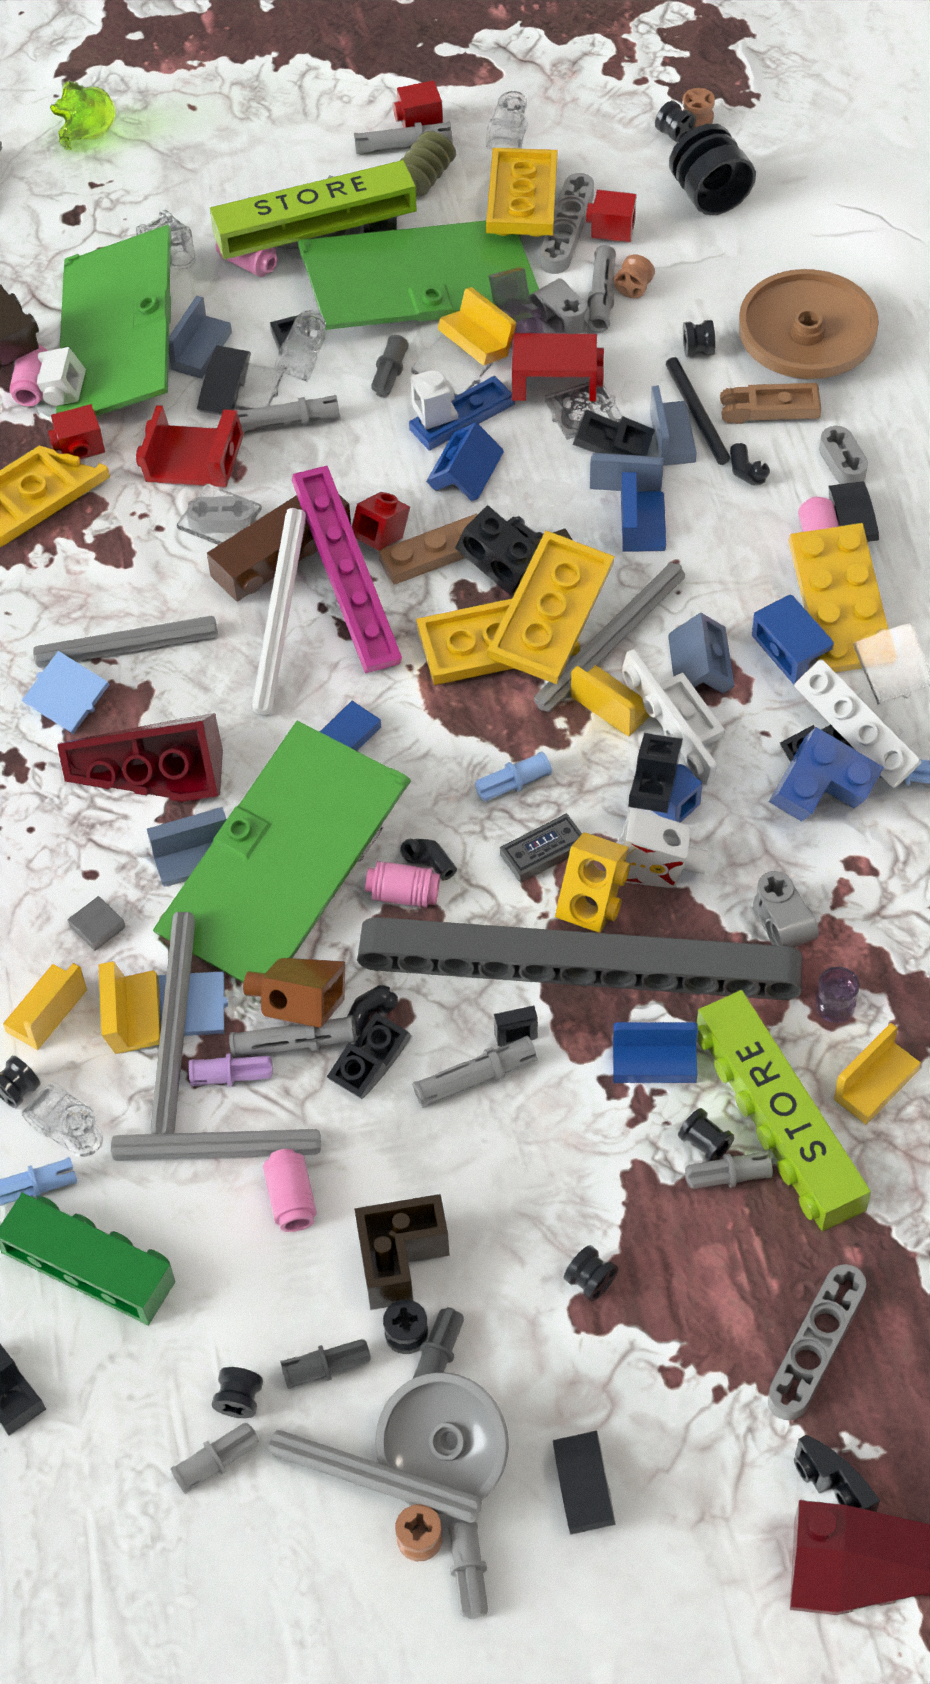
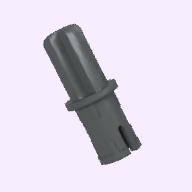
M391 335L388 338L383 355L378 357L376 361L377 371L372 381L371 389L377 392V396L382 397L383 394H390L396 377L401 375L403 371L402 361L408 350L409 343L400 335Z
M449 1307L439 1311L428 1341L423 1342L420 1346V1350L423 1353L412 1379L425 1374L444 1372L447 1363H451L454 1360L452 1350L464 1322L463 1314Z
M360 1339L324 1350L323 1346L319 1345V1350L281 1360L280 1363L287 1388L291 1389L303 1383L327 1377L328 1381L332 1380V1373L368 1363L371 1360V1355L367 1342L364 1339Z

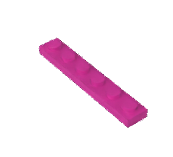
M328 465L294 473L292 484L302 510L306 513L307 523L365 674L399 665L402 660L401 653Z

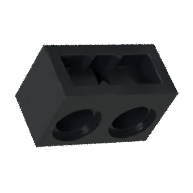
M487 505L464 528L455 549L511 595L518 588L537 546Z

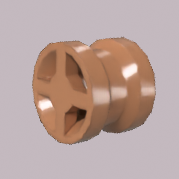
M704 88L688 90L683 96L682 104L683 110H689L694 113L696 119L694 128L704 124H712L714 119L712 109L715 105L714 94Z
M637 254L629 255L624 260L622 269L614 277V285L622 295L629 298H639L643 296L647 289V284L653 279L655 268L644 256Z
M418 1504L405 1508L398 1515L395 1531L400 1552L407 1559L416 1562L433 1558L439 1552L442 1545L441 1520L438 1514L431 1507ZM418 1524V1527L414 1529L412 1532H410V1530H412Z

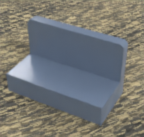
M196 296L169 336L171 369L201 379L206 374L216 345L224 346L232 333L230 322L206 316L203 297Z
M659 385L651 386L650 416L653 429H655L654 436L659 457H664L663 466L695 463L697 452L686 402L662 403Z
M593 453L590 460V489L621 491L622 472H636L637 492L661 491L664 457Z
M700 612L669 633L668 640L673 677L683 672L694 688L704 682L723 694L734 687L725 626Z
M223 807L146 829L155 864L164 887L187 881L213 843L214 837L227 820Z

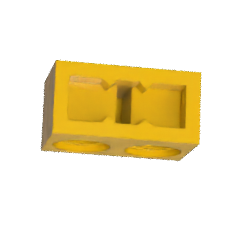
M583 832L570 849L555 918L599 933L609 920L614 922L622 903V899L617 897L619 885L624 886L631 867L630 863L625 862L629 847ZM593 860L602 863L606 871L598 869ZM585 896L594 899L597 906L588 903Z

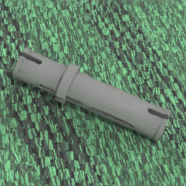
M448 121L447 123L421 125V122L415 123L414 127L354 133L356 154L411 147L418 137L426 131L440 133L453 143L451 123Z
M601 245L594 252L592 290L589 292L587 299L588 306L590 307L588 326L596 332L606 331L608 326H610V310L615 302L612 285L616 251L608 245Z
M337 395L305 400V397H301L296 402L237 411L243 432L302 423V426L309 425V421L340 417Z
M352 1015L327 1020L322 1028L295 1024L238 1033L231 1032L229 1035L230 1050L233 1058L310 1048V1051H318L324 1045L345 1042L353 1043L357 1040L356 1026Z
M525 1036L497 1049L493 1047L484 1050V1054L472 1060L448 1068L428 1078L415 1081L412 1085L419 1104L424 1108L440 1099L459 1093L492 1078L496 1081L505 1077L504 1073L522 1065L535 1062L538 1058L532 1041L528 1036Z

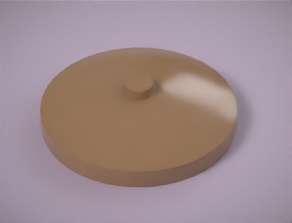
M796 269L772 275L756 284L747 293L740 307L738 330L741 342L747 352L764 367L793 378L822 379L845 373L858 366L867 358L876 342L879 321L872 299L854 282L827 271Z

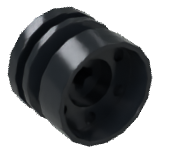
M704 124L695 127L676 143L669 157V169L672 175L679 182L682 189L686 191L697 210L705 215H719L732 210L750 194L755 184L756 170L743 150L738 147L737 142L732 138L729 131L719 124Z

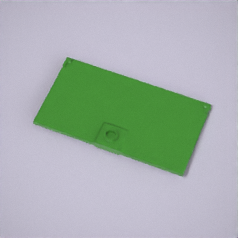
M486 220L302 239L298 242L299 251L308 273L325 330L417 320L418 322L437 320L443 316L460 311L464 291L470 287L474 288L501 310L531 307L529 296L539 290L519 234L501 236L486 233Z
M169 225L83 255L76 254L65 258L59 349L69 347L85 367L86 372L78 402L56 406V413L92 404L95 415L99 416L168 393L169 324L171 323V228Z
M297 720L240 804L234 808L213 839V843L162 915L153 932L170 942L173 915L176 912L192 913L195 919L192 955L224 971V973L244 983V978L248 971L266 973L278 959L293 958L410 784L411 779L403 773L389 768Z

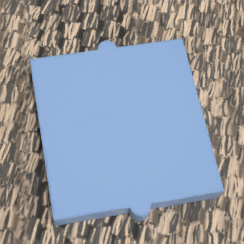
M58 651L43 672L37 673L36 677L38 679L23 697L22 701L74 734L89 712L93 713L95 711L94 705L110 684Z
M224 971L190 973L184 1036L224 1034V1008L228 1007V999L224 997ZM158 975L161 1023L165 995L166 975Z

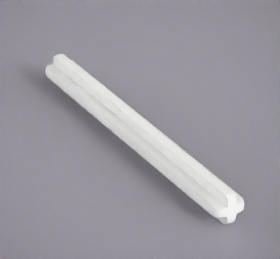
M289 508L285 516L251 708L256 714L270 715L273 709L306 520L305 511Z

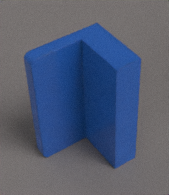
M477 422L470 424L453 433L426 482L435 491L454 483L471 501H474L481 495L504 450Z
M622 472V552L665 551L664 493L662 491L637 492L636 472Z
M787 595L754 612L752 637L794 686L808 671L811 660L833 649L834 642L793 595Z
M695 1022L614 1023L613 1083H697L696 1044L698 1024Z

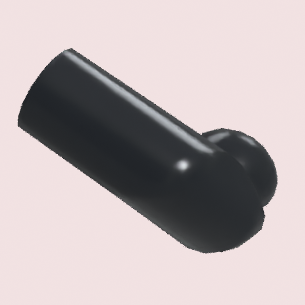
M736 443L731 446L730 456L733 474L750 485L763 484L770 474L769 466L766 463L761 466V461H755L753 464L750 463L748 448L745 444Z
M410 838L401 844L400 853L408 863L432 866L435 872L440 874L441 880H448L457 872V867L436 841Z
M378 985L354 1000L347 1017L353 1016L357 1036L362 1033L370 1014L377 1008L384 1013H389L396 1007L398 996L390 991L389 986Z

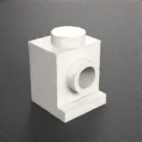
M66 347L40 352L38 359L42 365L37 377V385L43 392V400L54 406L78 402L86 369L73 351Z
M437 368L411 376L412 404L425 429L458 419V413L451 402L455 400L453 387L449 380L444 381V375Z

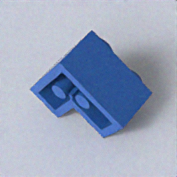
M815 727L805 736L768 802L801 822L813 814L824 792L850 807L856 808L867 799L884 767Z

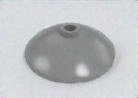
M446 1372L425 1374L403 1384L385 1404L376 1429L375 1443L378 1463L475 1495L480 1501L486 1498L496 1487L507 1463L509 1450L508 1431L500 1408L483 1387L471 1379L458 1374ZM449 1432H453L457 1437L458 1442L455 1448L449 1447L446 1442V1436ZM405 1501L406 1503H408V1504H410V1505H416V1504H413V1503H410V1502Z

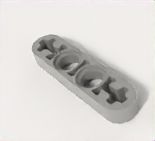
M571 174L563 184L554 211L553 236L545 235L540 248V266L545 272L559 274L566 271L570 266L586 220L588 203H592L594 196V181L587 174ZM580 189L579 196L574 195V192ZM566 209H576L579 212L577 214H566L563 211ZM560 231L571 233L568 237H558L555 234ZM555 249L560 251L556 258H554Z
M848 1264L838 1265L829 1272L771 1383L768 1394V1406L772 1413L780 1419L795 1420L805 1413L863 1300L867 1285L866 1279L862 1271L855 1266ZM845 1280H849L853 1283L852 1290L849 1289L846 1292L842 1305H839L837 1302H834L837 1297L839 1284L842 1285ZM820 1314H831L838 1320L839 1328L832 1333L822 1332L816 1327L814 1319ZM802 1350H810L819 1356L821 1364L812 1370L803 1369L797 1364L795 1356ZM794 1377L801 1381L796 1392L795 1399L797 1401L792 1400L789 1405H784L781 1403L782 1395L780 1393L786 1394Z

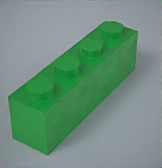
M22 1192L0 1225V1251L2 1254L148 1326L175 1284L170 1261L164 1255L152 1249L144 1252L134 1247L127 1237L118 1232L111 1231L110 1234H107L97 1229L90 1219L81 1214L75 1213L73 1216H70L60 1211L59 1207L46 1197L38 1196L35 1199Z

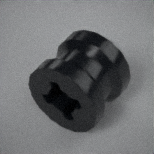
M671 100L665 103L659 110L655 119V127L662 133L668 132L669 137L678 142L686 133L694 128L696 119L694 113L689 110H681L680 104Z
M704 320L701 324L696 325L692 322H683V346L686 357L694 356L697 352H704L706 355L715 353V330L712 320Z
M13 1055L5 1062V1068L0 1072V1098L15 1109L22 1104L23 1096L28 1091L34 1092L41 1085L34 1071L24 1061Z
M588 1245L574 1257L567 1267L563 1278L570 1285L581 1287L583 1295L592 1302L597 1300L609 1288L619 1268L611 1261L604 1262L599 1258L598 1250L592 1245Z
M401 1299L393 1302L386 1309L383 1315V1327L388 1346L400 1354L418 1352L421 1344L428 1339L427 1315L424 1308L413 1300Z
M222 1368L218 1376V1382L221 1386L219 1392L213 1396L212 1408L223 1415L234 1418L247 1419L254 1417L257 1410V1403L254 1399L256 1393L262 1389L263 1378L259 1374L245 1368Z

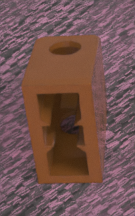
M280 958L266 973L248 971L244 978L243 992L245 996L261 998V1012L265 1017L322 1028L345 1000V962Z

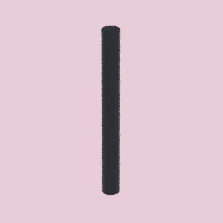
M669 358L665 365L719 465L726 464L730 460V455L678 358Z

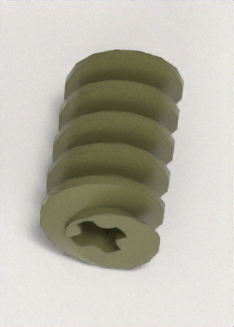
M426 131L421 134L410 150L400 159L404 160L416 186V197L417 195L423 196L427 194L456 157V149L453 143L447 137L435 131Z

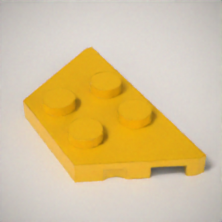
M39 445L1 469L0 548L110 478L108 467L100 463L96 468L81 464L80 458L77 456L59 454L53 449Z

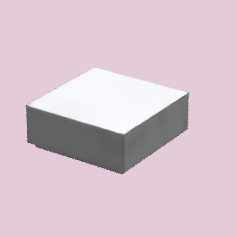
M99 896L68 918L70 928L94 951L125 928L124 920Z

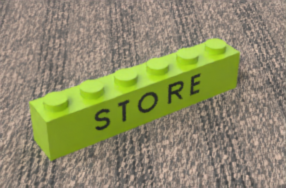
M404 160L209 207L213 234L225 260L297 242L302 239H309L417 212L416 186Z
M740 990L698 1009L697 1042L704 1051L707 1049L710 1051L715 1059L714 1066L719 1078L723 1083L729 1082L735 1091V1100L739 1110L745 1117H751L756 1125V1134L760 1144L767 1151L771 1149L778 1160V1171L783 1181L787 1185L792 1184L800 1196L799 1203L805 1216L809 1220L814 1219L823 1232L867 1211L871 1190L744 992Z

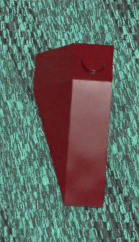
M215 713L180 718L57 744L65 782L105 789L116 788L133 791L134 794L145 796L148 794L179 802L220 795L223 748Z
M799 1500L794 1520L790 1610L841 1615L853 1612V1609L875 1604L880 1606L893 1604L896 1600L918 1595L930 1596V1524L848 1505Z

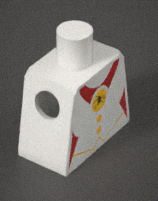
M630 808L618 844L629 847L625 862L630 863L631 867L625 883L666 888L676 887L682 870L705 874L709 860V851L689 847L691 829L688 825L635 808Z

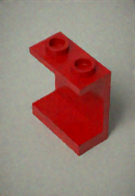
M514 333L512 401H526L527 377H589V401L596 402V388H603L604 348H597V334Z
M156 405L152 418L146 423L143 444L139 445L136 451V463L138 467H141L145 481L227 487L244 436L237 410L223 409L218 427L204 428L169 425L163 406Z

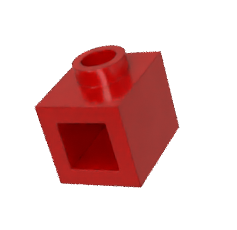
M434 80L397 88V102H393V112L396 122L401 121L403 128L414 127L415 123L421 122V125L443 123L442 99Z
M597 189L594 203H588L586 212V223L591 224V238L631 242L636 220L637 194Z
M92 404L51 415L54 429L48 430V435L53 450H60L61 454L77 456L80 460L105 453L101 429Z
M379 492L357 503L352 523V530L356 539L378 551L402 539L410 506L400 502L395 495L386 492Z

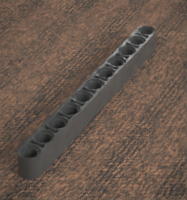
M374 917L366 919L362 923L357 961L362 967L369 970L717 996H729L742 990L747 998L791 1000L797 998L802 993V953L793 947Z

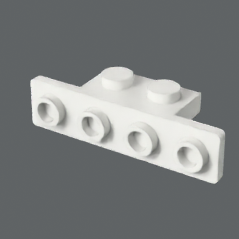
M634 649L626 652L622 675L626 684L630 688L636 689L643 699L645 710L652 718H657L664 728L665 736L683 739L681 753L685 757L686 766L695 777L698 776L705 786L712 783L717 763L705 746L723 738L725 729L683 672L659 684Z
M818 660L795 683V688L856 751L884 767L880 776L891 787L896 788L921 764V760L899 738L904 731L888 715L881 720L874 713L879 706L863 690L856 695L823 660Z

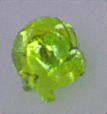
M72 81L63 83L61 99H58L55 104L50 106V110L54 115L65 119V124L58 131L59 143L65 150L72 149L70 142L74 140H95L103 137L112 127L116 116L114 102L108 92L99 87H84L78 82Z

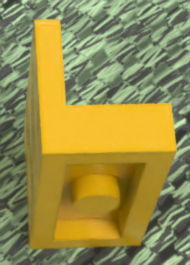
M470 287L464 291L460 311L441 317L438 330L484 366L508 357L516 328V321L474 288Z
M595 665L588 672L579 666H576L571 671V697L628 737L650 717L639 694Z
M114 961L98 964L101 1036L113 1052L119 1054L159 1045L161 1010L159 976L152 970L124 976Z
M72 963L65 971L52 964L4 1021L5 1032L39 1050L87 991L81 967Z
M892 1023L840 1073L837 1079L833 1100L865 1125L919 1071L921 1062L895 1043L898 1027Z

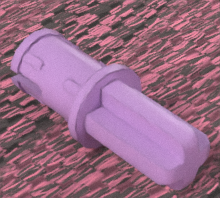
M230 1053L226 1054L225 1058L189 1060L191 1087L228 1083V1087H233L235 1081L269 1079L273 1075V1064L270 1056L232 1058Z

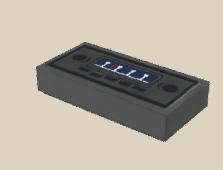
M566 813L501 846L500 856L521 883L568 859L571 846L582 833Z

